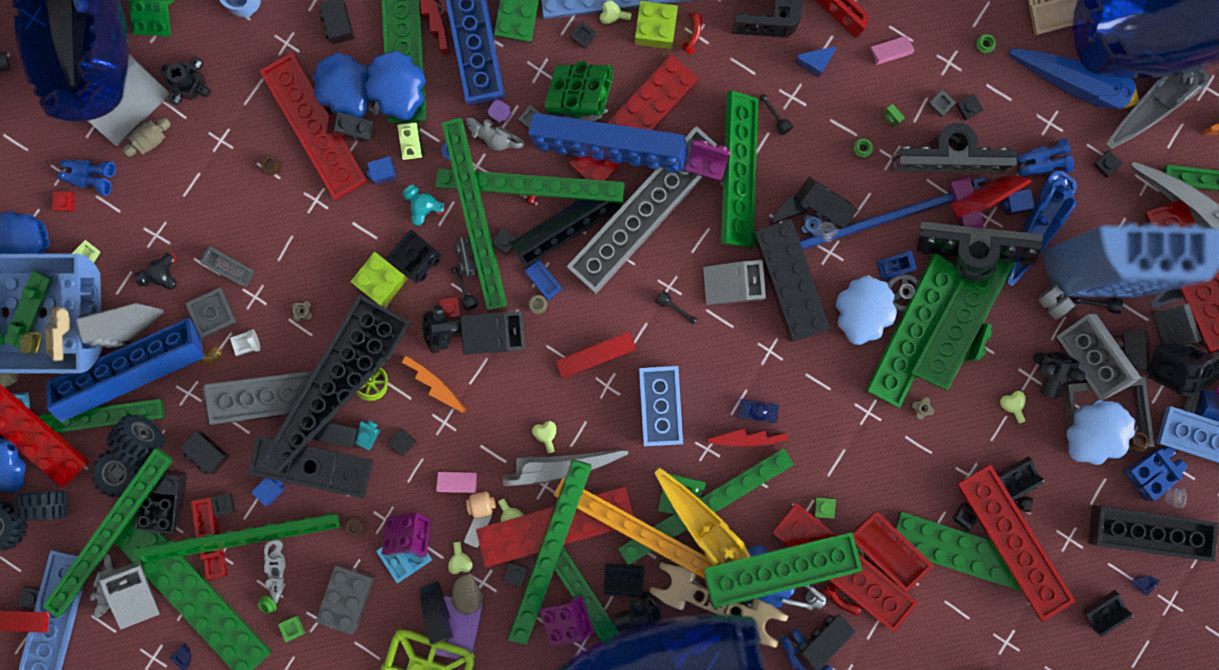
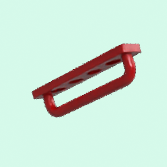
M816 0L855 38L859 37L867 27L868 14L855 0L843 1L861 19L841 0ZM832 3L836 5L838 10L833 8ZM845 16H847L851 20V22H848Z

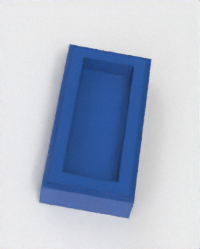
M537 260L524 270L548 301L563 289L540 260Z

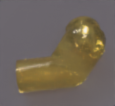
M214 347L212 350L204 352V358L199 361L205 364L213 363L220 358L222 352L219 348Z

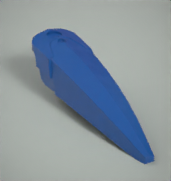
M1011 48L1008 54L1015 61L1074 97L1096 107L1123 108L1129 104L1136 89L1135 83L1128 77L1073 59Z
M1061 170L1052 171L1046 179L1034 203L1035 208L1031 209L1021 231L1043 234L1040 254L1066 223V219L1077 205L1074 199L1077 190L1076 180ZM1015 262L1006 283L1013 286L1031 265H1022L1019 262Z

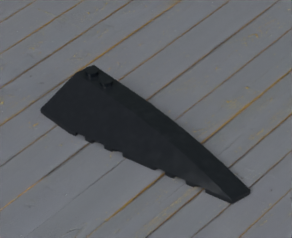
M359 294L259 466L278 475L392 356L411 322Z

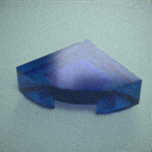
M1139 576L1131 581L1146 596L1160 582L1158 579L1150 576Z
M186 643L170 657L181 670H187L191 662V651Z

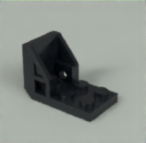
M777 0L770 17L767 14H759L758 16H751L749 13L736 14L732 25V34L788 38L796 31L801 20L802 0Z
M1159 344L1155 347L1148 378L1182 396H1195L1219 379V350L1204 353L1191 346Z

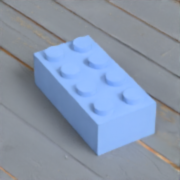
M678 366L639 368L643 446L683 444Z

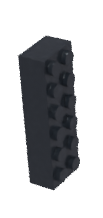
M792 219L752 233L760 258L763 260V266L789 341L794 342L830 329Z
M1092 505L1088 544L1215 562L1219 523Z

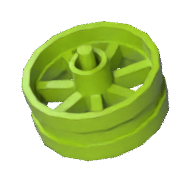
M380 368L360 388L367 387L366 394L358 390L356 395L366 401H375L382 398L388 389V377L385 370ZM382 374L385 381H377L376 379ZM376 385H384V388L379 391ZM374 389L376 394L369 395L370 390Z

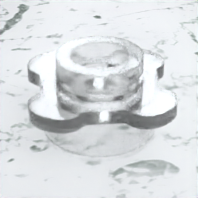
M823 222L815 234L817 237L823 238L825 242L830 243L839 230L832 223Z

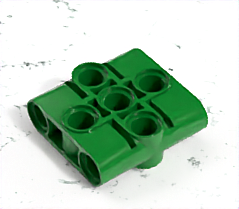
M578 61L574 65H556L545 102L547 114L571 115L573 118H580L583 115H602L613 78L612 66L588 65L586 61Z

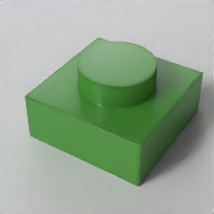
M893 104L883 112L885 120L895 127L905 119Z
M815 497L814 517L835 519L836 499Z
M298 615L278 624L285 642L305 634Z

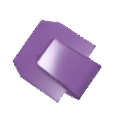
M494 100L487 111L492 118L500 123L502 120L507 122L512 115V112L509 110L510 106L501 100Z

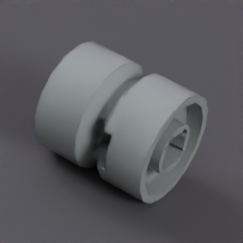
M1058 284L1053 285L1037 298L1044 308H1048L1047 312L1054 320L1059 319L1075 306L1068 296H1063L1064 291Z

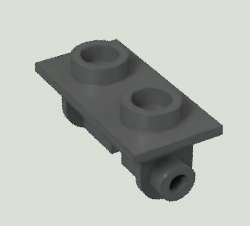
M459 238L454 244V252L458 255L459 260L457 264L458 272L461 274L462 279L468 275L470 277L477 276L478 270L475 258L469 259V256L474 255L470 238Z

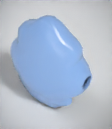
M863 276L860 279L851 281L848 289L838 295L835 306L840 316L838 317L837 324L844 331L848 340L854 345H861L869 340L879 339L883 334V328L894 323L897 310L893 304L894 293L889 289L888 284L876 278Z
M1098 400L1094 405L1081 406L1074 413V424L1066 431L1068 453L1071 459L1077 462H1089L1093 465H1100L1107 458L1122 457L1128 450L1129 439L1135 434V420L1119 403Z

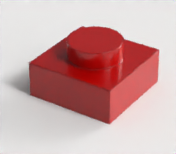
M52 192V211L74 212L75 193Z
M458 297L439 300L447 319L461 316Z

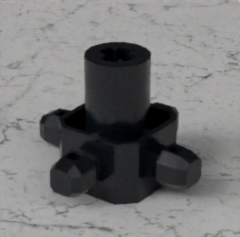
M197 56L190 60V65L183 62L171 65L164 64L160 70L167 77V86L174 91L170 94L168 101L175 106L181 103L183 100L182 96L192 100L196 99L198 95L207 98L211 93L210 88L205 86L204 75L198 71L203 66V60Z
M434 306L432 311H426L423 315L422 334L432 354L438 353L440 349H447L450 338L462 336L460 317L447 319L442 306Z
M1053 351L1034 354L1033 361L1040 365L1039 373L1045 375L1040 392L1048 397L1059 398L1064 382L1073 380L1077 382L1083 381L1086 376L1085 372L1078 368L1080 362L1063 353Z
M644 591L639 600L637 598L631 599L629 602L630 610L618 612L614 615L616 629L619 632L634 629L638 633V639L641 643H647L651 634L661 633L660 607L653 600V595L650 591Z

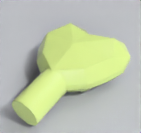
M606 1L603 3V12L600 15L602 23L611 24L618 19L631 20V13L621 11L615 2Z
M1015 391L1011 396H1003L1000 400L1001 406L1006 411L1014 413L1018 423L1026 421L1022 413L1026 402L1024 393Z
M552 421L545 422L543 425H534L532 429L533 436L538 441L545 443L548 454L555 452L552 440L556 435L557 427Z
M505 499L498 501L503 511L501 522L524 515L520 510L510 508Z
M454 542L455 554L449 561V572L453 575L461 571L470 572L472 569L471 559L462 553L461 542Z

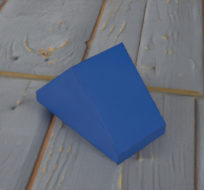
M833 46L799 54L795 61L800 67L820 77L836 49Z
M912 251L877 261L882 280L916 270Z
M1206 389L1201 391L1196 415L1219 422V398L1217 392Z

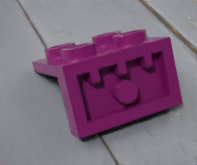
M693 140L684 171L721 182L731 151H728L726 147L716 145V147L708 145L709 143L704 140Z
M419 513L387 517L382 555L387 556L408 552L420 558L427 557L431 519Z
M582 595L575 596L566 604L544 607L539 610L551 646L581 642L594 633Z

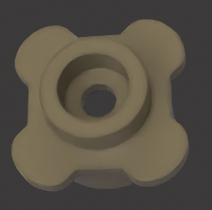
M308 301L294 303L292 305L293 319L295 321H300L301 319L310 320L312 318V313H310L311 303Z
M927 397L923 398L922 401H915L912 404L916 417L920 420L924 419L927 415H933L935 412L930 405V399Z

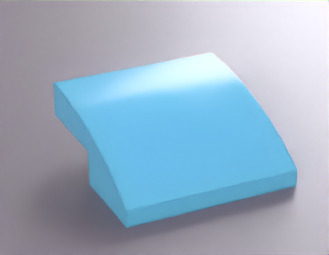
M382 547L376 551L397 584L432 561L428 552L427 557L420 558L408 552L384 556L382 555Z

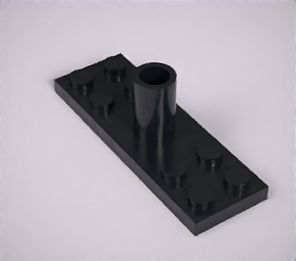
M256 436L248 474L357 498H365L373 459L305 445L276 475L259 466L274 438ZM313 462L317 465L316 471L313 470Z

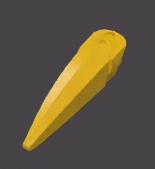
M661 468L654 472L677 514L713 566L750 557L745 544L733 531H730L728 525L699 498Z

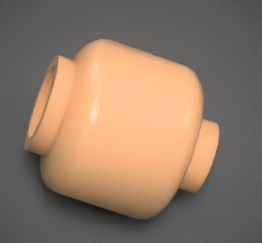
M488 492L471 494L469 499L466 500L468 514L472 515L475 519L491 516L492 509L496 508L495 499L490 497Z

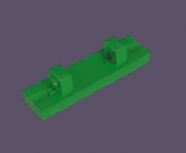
M32 271L27 285L23 289L22 297L13 319L7 328L8 331L3 342L13 345L18 349H25L53 278L38 271Z

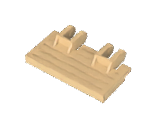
M1028 0L1034 35L1109 16L1107 0H1047L1046 2L1045 0Z
M54 306L51 309L49 324H45L46 354L53 360H63L62 335L70 330L69 312L59 306Z

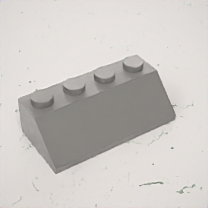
M1097 314L1086 315L1056 336L1070 357L1080 362L1078 368L1085 372V379L1100 400H1104L1126 389L1141 379V376Z

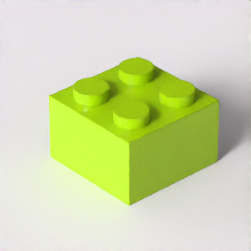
M640 1L635 45L672 49L678 6Z
M374 252L350 282L385 308L408 278Z

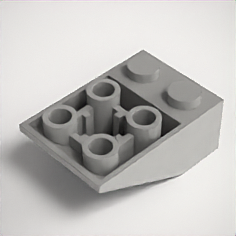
M763 260L703 267L706 305L753 302L766 299Z
M140 561L100 575V584L120 630L160 614Z

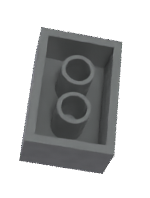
M341 563L335 565L315 622L350 635L357 632L376 575Z

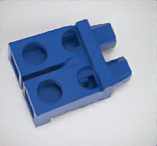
M1163 446L1159 449H1152L1134 465L1123 470L1132 484L1136 485V489L1146 501L1157 500L1178 480L1184 477L1182 473L1188 466L1181 459L1172 462L1170 457L1176 453L1173 448Z

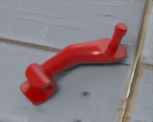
M692 12L689 13V16L692 17L693 34L689 41H684L681 44L682 50L686 51L689 55L695 51L694 45L700 37L702 28L701 14L696 13L694 15Z
M834 583L823 587L822 593L825 596H830L839 608L853 615L860 614V609L863 607L843 601L837 595V586Z

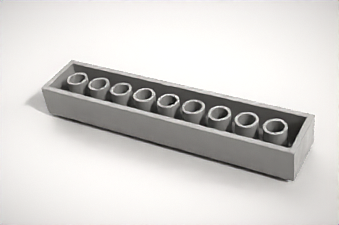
M697 126L685 138L688 147L686 162L693 140H704L709 143L708 145L714 147L717 145ZM660 167L656 169L568 264L567 270L596 295L702 180L703 176L679 170L678 172H671L666 168Z

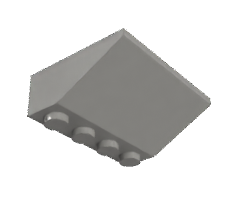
M122 49L68 103L118 147L171 93L132 55Z
M132 304L76 320L82 343H89L91 346H106V348L114 347L116 349L126 346L125 343L133 341L163 315L164 311L159 308Z

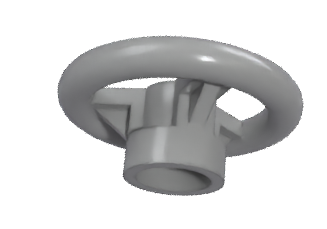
M909 274L894 276L888 282L889 289L891 290L897 281L902 280L898 293L894 295L893 304L896 310L904 311L906 306L899 305L895 301L900 298L910 299L915 293L914 287L908 284V280L913 282L915 286H917L919 281L916 277ZM903 289L908 291V295L903 294Z

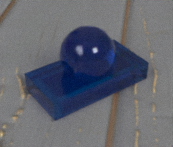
M740 399L738 418L777 423L779 404Z

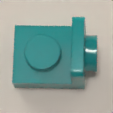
M367 419L366 422L360 421L359 423L360 427L355 444L369 451L381 430L376 428L378 424Z

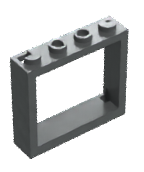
M1141 377L1140 380L1130 385L1133 386L1138 432L1144 433L1148 437V447H1154L1146 378ZM1089 383L1063 385L1062 393L1067 429L1074 424V413L1076 410L1073 392L1093 390Z

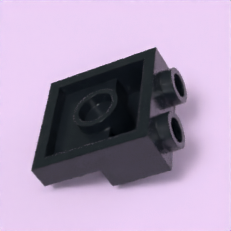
M410 229L386 258L417 284L419 281L422 282L426 279L427 272L431 267H436L439 264L442 255Z

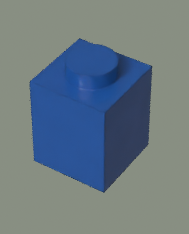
M390 157L368 162L369 169H366L368 178L376 185L398 178L393 160Z
M1031 189L1014 192L1001 201L1002 209L1006 212V215L1026 212L1035 208Z
M265 478L251 493L264 506H268L274 502L286 487L283 486L284 482Z

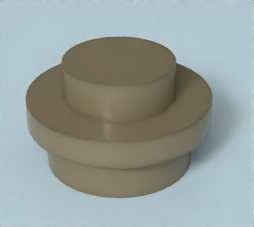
M535 295L530 298L528 306L531 312L542 314L546 311L548 303L543 296Z

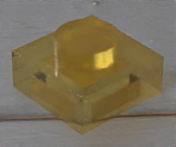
M38 332L25 333L21 339L20 352L26 354L37 353L43 334Z

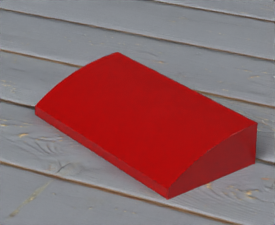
M1021 176L994 178L951 205L957 218L990 208L1031 183V180Z
M877 510L852 531L855 544L906 593L934 567V564Z

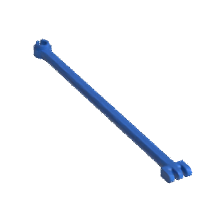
M985 177L971 181L974 190L981 187L979 183L986 180ZM950 192L847 225L845 228L840 227L799 241L802 249L812 247L953 202L952 194Z

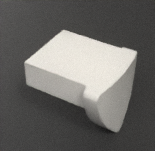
M254 329L230 338L236 356L252 351H260L259 339Z

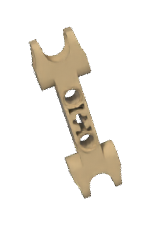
M661 562L659 567L671 575L672 584L667 590L651 587V594L658 597L665 604L680 610L684 609L686 601L743 625L739 634L741 637L754 643L777 647L779 641L766 633L765 623L771 618L786 622L788 615L775 608L772 604L757 598L753 599L750 607L738 602L713 609L711 602L706 605L710 599L708 589L694 583L696 574L681 566ZM699 590L705 595L702 602L698 601L695 596ZM734 606L741 609L740 617L733 616L732 608Z

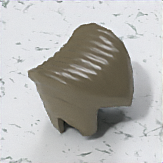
M464 575L454 583L451 595L452 605L458 612L465 615L477 612L482 605L483 594L476 584L474 577Z

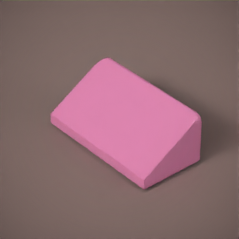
M907 36L870 47L876 65L911 55L915 51Z
M438 472L436 492L476 493L477 473Z

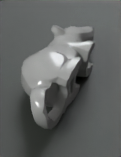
M466 118L472 137L478 136L483 139L493 150L501 151L509 147L522 148L524 145V140L501 126H498V128L492 127L493 122L488 119L484 120L483 124H480L474 118Z
M278 539L269 541L264 549V559L266 560L264 572L268 574L265 585L270 587L269 590L275 604L278 603L286 586L283 577L286 562L281 552L283 543ZM273 544L276 545V548L268 554L269 547Z
M108 554L104 556L103 568L101 571H98L94 582V587H97V590L92 593L90 598L92 601L97 599V606L94 611L96 619L111 609L100 584V575L116 570Z

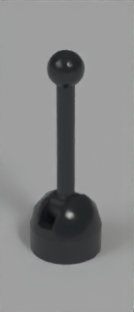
M765 94L760 96V101L767 105L777 119V130L781 136L788 133L794 127L788 119H781L768 102Z
M452 267L451 272L455 274L465 296L462 301L465 311L477 307L479 303L473 295H468L458 274V268Z
M663 290L655 301L656 304L662 307L669 305L688 318L690 323L695 324L697 322L696 317H691L671 302V296Z
M1080 297L1074 298L1075 304L1085 303L1106 306L1109 312L1114 314H1121L1123 309V299L1115 298L1105 303L1084 300Z
M1022 496L1018 500H1013L1020 510L1030 513L1033 505L1032 497Z

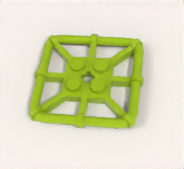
M400 628L396 630L385 662L381 665V670H451L466 663L464 670H472L475 655L465 648L442 642L437 645H430L432 647L428 659L415 654L407 638L430 645L428 636ZM399 641H401L410 658L407 669L392 665ZM437 648L463 656L447 665L433 661Z

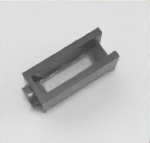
M211 246L203 252L201 257V264L244 287H247L256 272Z

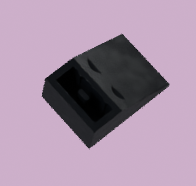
M523 311L460 316L463 355L526 350Z
M170 470L164 472L136 511L134 530L174 534L185 493L187 472Z

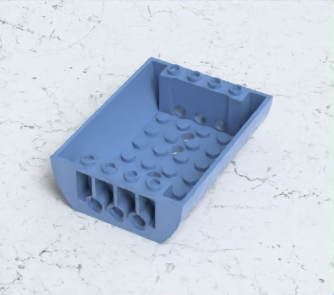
M1135 223L1122 224V227L1100 226L1043 250L1044 267L1052 285L1058 284L1064 291L1063 296L1140 298L1210 280L1219 269V229L1200 228V225H1188L1186 228H1179L1177 224L1165 225V228L1158 227L1157 224H1145L1144 227H1136Z
M0 254V329L3 341L32 271H38L53 278L42 306L47 310V315L43 318L39 313L25 349H18L6 342L0 345V373H83L89 370L99 358L102 347L82 343L76 319L101 313L100 272L95 264L82 254ZM54 306L62 307V309L64 308L69 312L70 330L62 335L63 360H53L46 354L45 324H49V315ZM5 307L8 308L10 312L7 318L3 315V309Z

